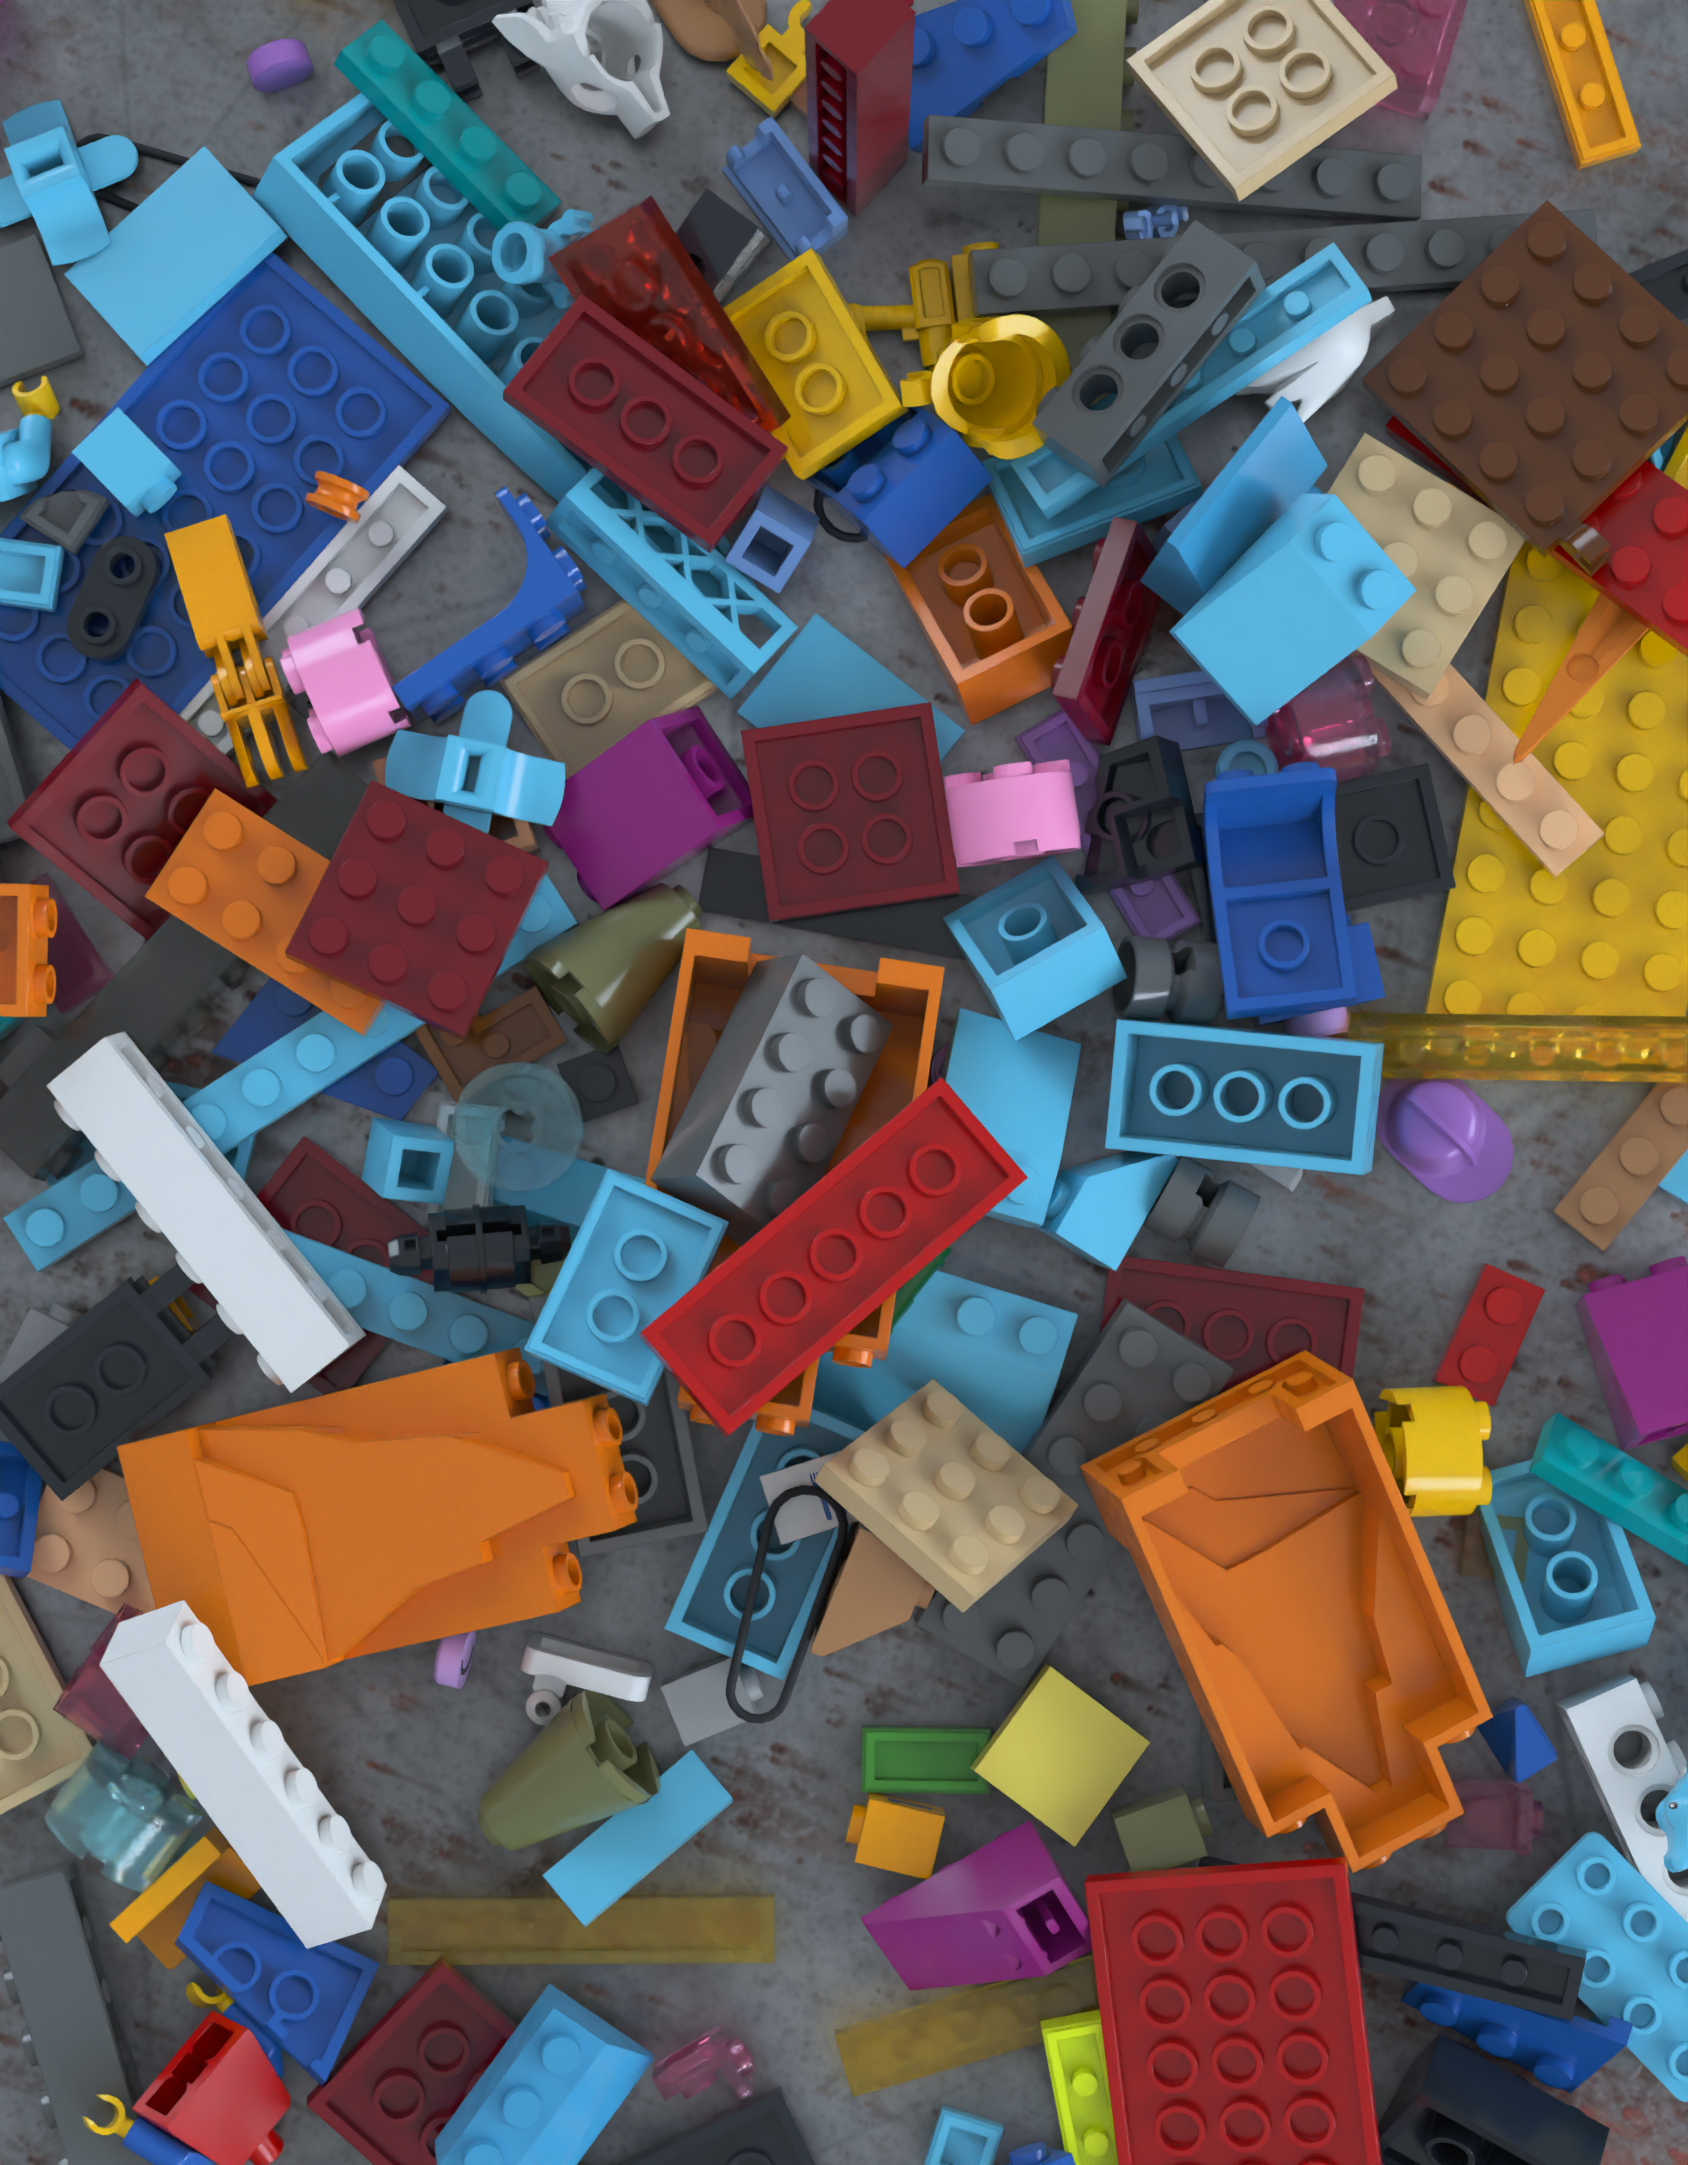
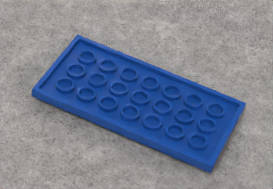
M273 252L264 258L158 355L90 431V433L93 432L119 407L182 473L174 482L177 490L170 500L157 511L149 513L145 510L136 518L71 453L0 534V538L60 546L19 518L21 513L33 501L61 491L84 489L97 493L111 502L78 554L74 555L65 549L56 612L0 605V689L70 750L136 678L180 714L210 680V676L217 672L214 657L207 659L204 651H201L197 644L164 536L165 533L227 514L263 620L347 524V521L324 513L304 501L307 493H314L317 489V481L313 479L316 471L327 472L348 480L367 490L371 496L398 465L403 468L452 412L451 406ZM361 501V502L358 504V506H357V511H358V510L362 507V505L365 503L364 501ZM119 536L134 537L143 541L156 554L161 568L160 581L128 651L121 657L108 662L91 660L76 650L69 640L67 634L69 613L98 549L112 538ZM130 557L119 559L114 566L115 576L117 578L129 577L135 569L134 560ZM106 616L94 617L88 626L90 636H103L109 628L108 618Z

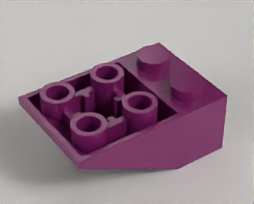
M1030 1820L1013 1830L1000 1834L984 1847L956 1863L944 1866L937 1874L906 1892L887 1899L881 1906L860 1917L870 1935L910 1991L1047 1976L1092 1950L1089 1918L1069 1881Z

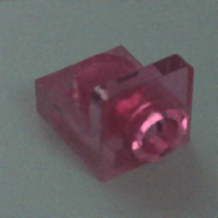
M1451 1779L1465 1813L1447 1822V1826L1444 1829V1844L1447 1847L1512 1850L1516 1855H1531L1532 1839H1541L1543 1807L1540 1800H1533V1791L1524 1783Z
M721 2025L655 2063L652 2080L665 2101L678 2093H681L684 2099H688L712 2085L717 2079L714 2072L721 2068L737 2096L742 2100L752 2094L753 2080L750 2073L757 2070V2067L741 2038L737 2035L729 2040Z

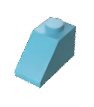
M1127 1151L1064 1169L1055 1180L1043 1226L1034 1228L1089 1263L1116 1271L1179 1159L1173 1155Z

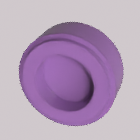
M291 38L271 41L260 46L251 53L246 61V67L253 87L261 92H277L293 87L307 79L313 71V64L305 43Z

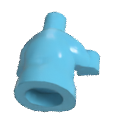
M568 209L564 212L562 218L553 222L548 229H541L533 224L522 221L506 224L498 231L493 241L491 259L495 272L500 279L509 284H541L545 293L553 298L557 308L569 310L581 294L586 295V291L581 286L566 284L565 281L568 275L587 276L594 268L593 254L588 250L572 248L570 237L571 235L579 237L590 236L593 229L589 228V223L594 221V216L587 211Z

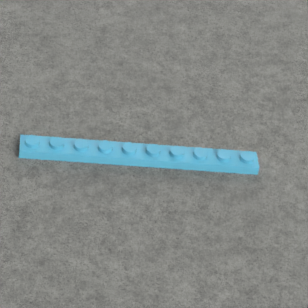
M547 873L494 979L524 961L526 955L534 950L535 947L537 948V946L579 925ZM385 1004L366 1035L362 1036L322 1011L181 1103L224 1155L426 1023ZM93 1159L3 1217L36 1271L41 1272L136 1211L135 1203L137 1199L122 1181L117 1182L111 1179L101 1169L96 1159Z

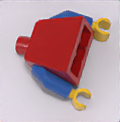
M191 1982L186 1986V1995L189 2001L200 2008H209L215 2005L222 2015L212 2010L131 2108L139 2115L136 2121L125 2115L123 2103L117 2097L108 2094H97L98 2098L109 2102L115 2110L113 2121L105 2127H98L95 2122L83 2116L84 2124L90 2131L100 2135L116 2133L124 2138L122 2146L153 2165H244L248 2159L254 2165H269L279 2157L284 2146L283 2138L273 2127L288 2110L291 2096L281 2081L285 2074L282 2048L217 1985L216 1995L209 1997L203 1993L201 1987Z

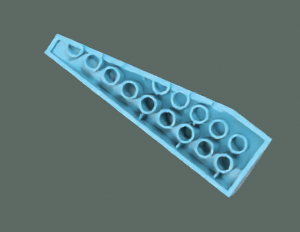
M501 1135L493 1204L525 1205L528 1228L537 1227V1222H561L569 1225L572 1246L607 1169L610 1168ZM610 1169L645 1185L646 1179ZM937 1270L914 1298V1303L893 1328L894 1331L889 1338L885 1361L873 1359L871 1368H856L832 1362V1352H825L819 1357L812 1405L861 1427L870 1429L934 1379L1021 1454L1044 1422L1078 1314Z

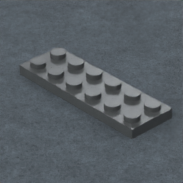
M1123 1298L1046 1415L1043 1424L1035 1432L1021 1453L1027 1461L1053 1481L1057 1487L1079 1505L1074 1514L1064 1526L966 1611L962 1613L935 1589L927 1609L920 1607L914 1616L916 1624L1024 1689L1120 1544L1108 1533L1079 1466L1217 1396L1233 1373L1234 1368L1223 1359L1126 1298Z

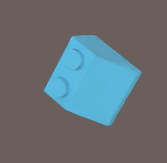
M1054 855L943 917L946 926L991 1005L1015 1041L1128 978L1104 925Z

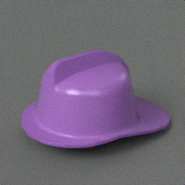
M1424 1066L1405 1070L1387 1082L1379 1095L1376 1122L1378 1138L1388 1152L1428 1190L1444 1200L1460 1203L1483 1200L1501 1188L1511 1172L1514 1148L1510 1131L1500 1117L1469 1087L1443 1069Z

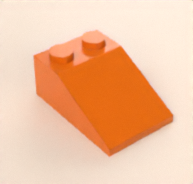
M991 494L968 504L904 569L882 553L945 680L971 726L1051 687L1054 665L1061 655H1066L1073 635L1072 625L1037 565L1024 567Z

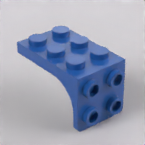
M506 486L495 492L504 514L526 546V573L517 595L497 615L392 686L401 702L419 724L428 718H431L433 723L437 724L456 713L466 703L462 697L463 694L482 681L487 688L499 683V680L518 668L514 659L533 646H536L538 651L541 652L563 639L571 631L566 623L586 610L579 593L588 587L582 579L581 572L562 545L552 552L544 541L552 535L546 527L545 520L526 493L514 499Z
M1298 762L1283 767L1280 773L1254 775V772L1251 770L1235 769L1217 775L1215 780L1209 781L1204 785L1201 828L1226 1019L1356 1005L1358 997L1337 852L1335 828L1337 777L1334 768H1320L1319 764L1314 762Z

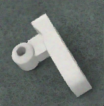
M531 1633L520 1667L523 1672L535 1676L533 1690L526 1703L527 1715L534 1723L547 1725L563 1707V1695L567 1684L628 1701H645L654 1667L646 1661L543 1633ZM540 1702H546L550 1707H544Z

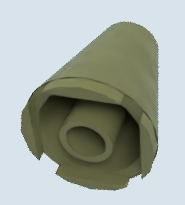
M659 883L537 946V948L535 947L525 957L529 960L525 963L526 971L552 1009L558 1015L565 1011L579 1024L573 1031L596 1051L606 1055L615 1046L620 1044L681 960L686 928L702 930L697 919L702 914V909L695 898L681 885H676L671 889L666 884Z
M585 1689L574 1694L481 1796L479 1800L481 1813L478 1814L477 1820L485 1837L497 1847L503 1845L511 1851H517L647 1803L661 1789L660 1774L647 1742L645 1741L638 1747H635L631 1738L626 1733L625 1729L634 1724L627 1712L609 1695Z

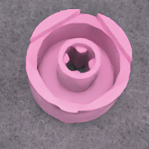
M359 607L287 637L289 648L281 651L283 658L280 659V663L291 689L295 695L306 691L313 706L308 709L310 717L307 718V723L322 754L334 749L340 757L392 735L398 729L403 730L411 726L406 709L395 714L393 710L400 708L395 697L397 694L392 688L396 683L371 628L369 627L359 632L356 628L364 624V614Z
M1069 760L1049 761L1034 765L1030 761L993 767V773L982 775V778L981 772L943 777L953 850L958 868L1001 864V861L1017 859H1036L1082 849L1073 777Z

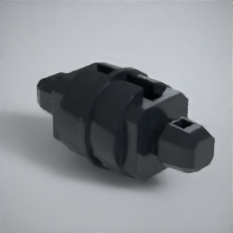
M472 1204L470 1208L447 1209L440 1213H429V1237H418V1232L399 1235L388 1241L390 1272L400 1276L422 1275L421 1270L432 1269L434 1292L450 1291L451 1293L480 1290V1294L487 1293V1290L512 1288L516 1287L517 1284L531 1283V1260H540L541 1265L563 1261L571 1249L569 1225L561 1222H537V1227L528 1228L525 1205L509 1206L508 1204L481 1207L479 1204Z

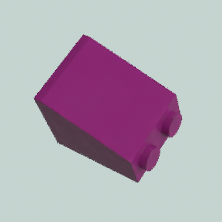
M695 706L647 720L565 781L561 807L553 825L542 826L551 842L565 851L578 871L577 880L583 892L591 900L597 902L602 910L605 911L657 884L708 851L709 847H714L754 821L748 782L700 708Z
M1685 1256L1653 1264L1648 1267L1651 1276L1635 1281L1626 1282L1624 1273L1590 1282L1587 1284L1589 1293L1582 1295L1575 1304L1621 1451L1688 1433V1263Z

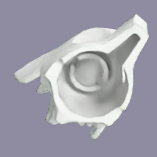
M541 0L543 6L537 8L533 6L528 9L527 13L496 15L492 23L504 37L528 58L545 68L557 87L574 105L593 113L617 115L634 139L647 134L658 122L670 115L659 78L663 55L661 23L654 21L653 13L646 0ZM635 55H639L641 60L637 72H635Z
M1385 296L1381 299L1370 301L1235 394L1237 396L1250 394L1270 395V398L1264 402L1270 410L1279 398L1283 396L1293 404L1304 423L1319 408L1336 398L1352 379L1366 356L1370 341L1389 324L1395 312L1389 298Z

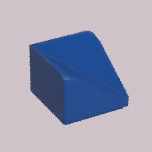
M1511 1697L1490 1710L1493 1718L1477 1726L1506 1775L1515 1783L1524 1781L1557 1760L1556 1755L1558 1753L1530 1708L1518 1698Z

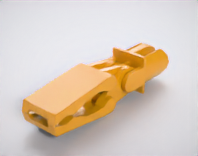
M227 514L165 533L164 536L200 650L204 651L207 659L214 657L217 674L211 675L210 679L221 713L219 714L227 725L246 788L260 785L257 769L244 729L252 728L262 762L270 780L273 781L285 777L280 755L269 722L276 719L294 771L297 773L307 770L308 767L290 714L292 709L288 703L275 661L272 656L264 658L259 642L269 638ZM240 649L244 665L239 667L233 651Z

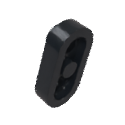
M119 536L105 542L96 552L67 619L69 640L76 650L91 660L108 662L121 657L128 651L160 581V563L156 554L143 541L130 536ZM124 557L132 558L135 562L133 573L127 578H117L114 574L116 562ZM96 616H106L109 620L108 631L101 637H92L88 631L90 621Z

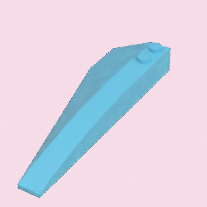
M360 93L273 156L252 198L439 392L522 471L559 503L565 494L593 466L504 401L503 390L568 310L557 308L553 298L545 293L541 284L515 285L500 279L493 268L491 259L493 241L498 230L433 164L397 195L387 200L378 211L359 227L355 228L365 218L385 181L395 182L405 179L415 171L424 157L415 146V156L408 158L398 156L388 148L385 139L391 136L405 137L389 120L381 126L368 152L350 150L386 119ZM336 162L321 189L318 186L319 176ZM605 476L591 489L610 508L628 509L626 493L608 477ZM644 526L645 541L656 552L675 554L672 536L662 527ZM725 535L715 546V549L724 557H726L730 547V543ZM691 570L692 584L697 591L704 597L722 598L720 582L710 572ZM740 571L755 587H757L749 575Z

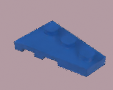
M957 0L916 15L908 135L910 150L922 153L923 121L928 115L967 118L983 105L982 100L1011 77L1019 78L1076 34L1078 31L1071 1Z
M270 977L211 1053L242 1064L323 1010ZM400 1040L320 1093L386 1117L404 1121L439 1077V1073L435 1066Z
M208 1881L204 1882L174 1943L321 2086L329 2076L380 1963L334 1941L307 1949L284 1917Z
M1408 1980L1401 1999L1402 2002L1420 2011L1421 2015L1431 2023L1448 2026L1477 2042L1478 2046L1486 2053L1506 2058L1532 2072L1541 2083L1552 2088L1563 2089L1570 2094L1627 2045L1633 2023L1610 2016L1607 2026L1573 2015V2019L1570 2021Z

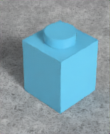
M119 407L72 451L136 518L145 510L153 513L165 505L177 490L174 482L182 475L178 468Z
M372 1117L361 1179L382 1198L444 1205L455 1142L433 1124Z

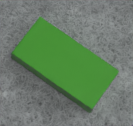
M862 1725V1792L990 1794V1783L970 1769V1767L990 1741L991 1729L990 1727Z

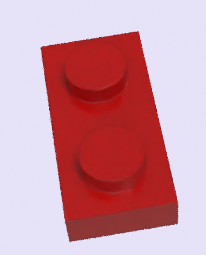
M1483 1263L1432 1380L1445 1386H1464L1468 1389L1472 1398L1485 1401L1488 1405L1494 1407L1545 1289Z

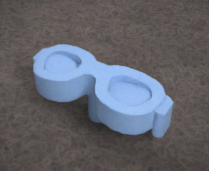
M1157 204L1151 205L1144 210L1124 212L1123 225L1126 240L1174 237L1178 231L1179 222H1185L1189 219L1188 207Z

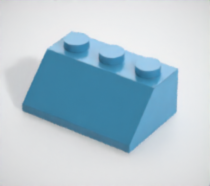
M1283 396L1279 398L1166 540L1140 579L1144 585L1184 616L1302 493L1323 494L1314 484L1328 465L1290 401Z
M549 1983L435 2139L437 2165H577L654 2060V2054Z

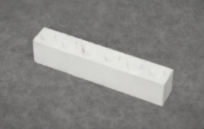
M125 1031L101 1039L46 1085L56 1098L54 1107L62 1120L72 1129L83 1131L97 1149L94 1152V1156L101 1169L114 1181H122L137 1199L135 1208L141 1219L153 1231L165 1234L178 1251L175 1257L180 1268L194 1282L198 1284L204 1283L219 1302L216 1305V1309L222 1321L236 1334H244L259 1352L257 1362L260 1368L271 1381L280 1386L284 1384L292 1393L313 1379L366 1336L350 1313Z
M185 1600L119 1622L99 1666L304 1946L308 1949L372 1929L387 1886L380 1868L369 1860L352 1836L345 1819L337 1815L317 1787L313 1774L302 1766L284 1741L278 1725L274 1721L269 1720L249 1692L248 1685L243 1676L234 1671L219 1650L208 1627L197 1619Z

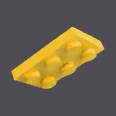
M812 248L707 319L771 434L788 447L785 458L793 473L803 481L909 411L907 407H903L902 397L825 263Z

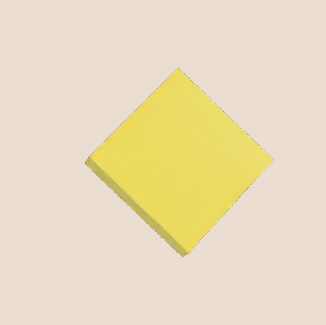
M1045 1664L971 1765L970 1769L1075 1847L1150 1742L1054 1668Z

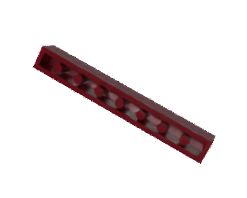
M829 0L804 27L809 166L829 193L855 217L865 209L907 163L915 11L910 8L914 4L913 0Z

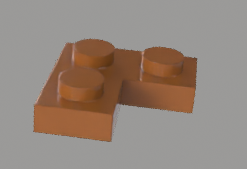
M537 986L532 987L482 1017L478 1012L464 1040L427 1023L415 1031L457 1105L465 1103L569 1042Z

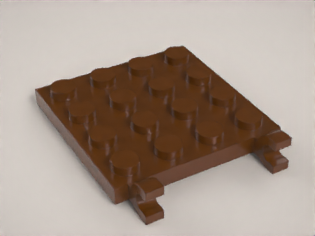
M1546 200L1362 378L1363 387L1544 558L1560 545L1592 577L1610 559V554L1607 552L1610 548V543L1595 529L1582 522L1688 420V328L1555 206Z

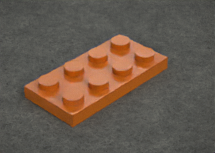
M215 788L144 897L362 1036L366 1035L385 1005L383 1002L286 958L285 951L330 861Z

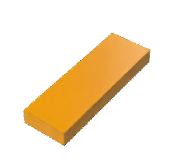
M1523 0L1577 170L1638 152L1641 143L1595 0Z

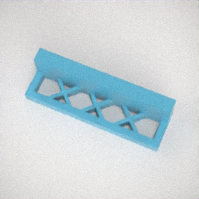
M593 467L565 494L545 521L546 526L731 700L796 631L798 626L738 569L725 562V557L714 548L711 553H708L624 489L622 490L627 496L628 509L610 508L591 490L605 477L604 474ZM644 526L662 527L672 536L675 554L656 552L645 541ZM691 570L710 572L720 582L722 598L704 597L697 591L692 584ZM738 614L755 615L774 635L759 649L740 631Z

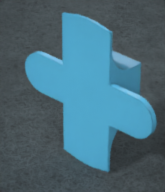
M60 99L29 106L4 120L2 125L10 145L4 148L13 174L0 179V228L33 216L53 266L85 259L111 244L112 242L94 191L124 180L135 171L139 156L132 141L121 135H110L78 148Z
M483 690L472 695L467 701L459 736L448 734V737H439L398 729L386 759L385 786L410 798L444 804L442 813L487 834L489 833L492 814L552 826L564 796L565 763L538 758L508 749L506 746L513 717L511 705L501 693L493 690Z

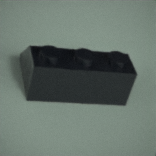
M1441 2033L1411 2064L1378 2124L1382 2164L1600 2165L1610 2128L1585 2115L1580 2109L1565 2104L1531 2085L1523 2077L1508 2072L1474 2053L1466 2045L1455 2042Z

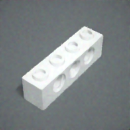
M1623 1671L1555 1702V1705L1625 1859L1688 1923V1876L1680 1880L1670 1879L1663 1860L1668 1850L1666 1833L1659 1827L1657 1820L1644 1821L1640 1811L1644 1797L1650 1792L1665 1790L1668 1795L1676 1785L1677 1780L1687 1772L1688 1763L1676 1741L1672 1740L1666 1743L1656 1720L1664 1717V1712L1652 1686L1648 1681L1639 1684L1637 1678ZM1638 1731L1642 1739V1748L1639 1755L1630 1762H1617L1613 1751L1616 1739L1624 1732Z

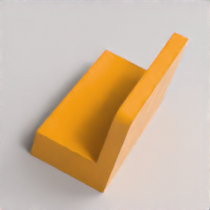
M214 1826L109 1925L125 1943H128L136 1935L167 1969L172 1970L187 1957L174 1943L205 1881L211 1882L246 1900L251 1898L261 1886L228 1840Z

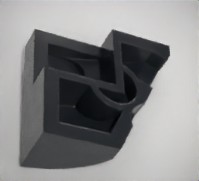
M1156 735L1100 755L1095 779L1098 797L1094 807L1088 813L1085 833L1092 835L1084 875L1076 874L1074 881L1080 893L1084 896L1114 890L1206 864L1179 743Z

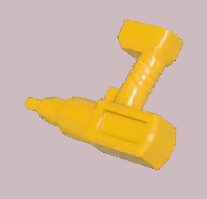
M935 258L920 260L909 267L913 305L863 306L857 303H848L866 337V331L902 330L903 343L919 341L923 369L927 371H933L937 361V351L943 349L952 339L951 324L956 323L948 262Z

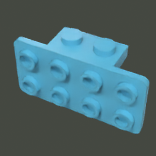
M1588 1832L1507 1911V1924L1518 1934L1586 1950V1961L1578 1997L1594 2013L1588 2020L1607 2026L1610 2016L1633 2023L1626 2047L1678 2100L1688 2102V1923L1601 1834Z

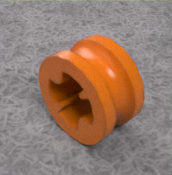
M316 471L313 479L317 481V489L314 493H307L304 501L331 516L358 524L361 515L357 512V506L361 501H367L370 493L341 477L323 471Z

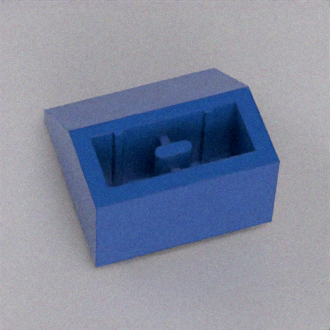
M921 406L907 407L909 411L806 479L873 546L903 569L993 479L992 475L954 429Z

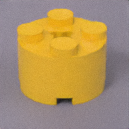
M1464 1386L1383 1389L1379 1399L1389 1403L1387 1411L1374 1413L1373 1429L1410 1517L1470 1515L1477 1505H1489L1492 1497V1478L1489 1468L1483 1466L1482 1440H1488L1491 1432V1416L1487 1403L1485 1401L1474 1402L1470 1392Z

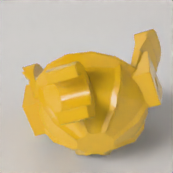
M1013 314L1007 316L968 317L951 324L952 339L943 349L937 351V361L933 371L908 372L907 379L900 381L903 407L923 406L933 403L936 414L948 426L963 433V441L967 446L984 448L989 455L1011 460L1028 455L1044 445L1032 425L1036 418L1037 408L1046 393L1055 386L1061 387L1072 372L1065 346L1050 326L1028 315Z

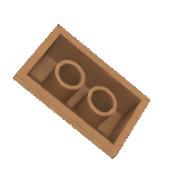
M856 1521L813 1632L810 1652L824 1657L909 1621L915 1605L927 1609L935 1588L861 1522Z

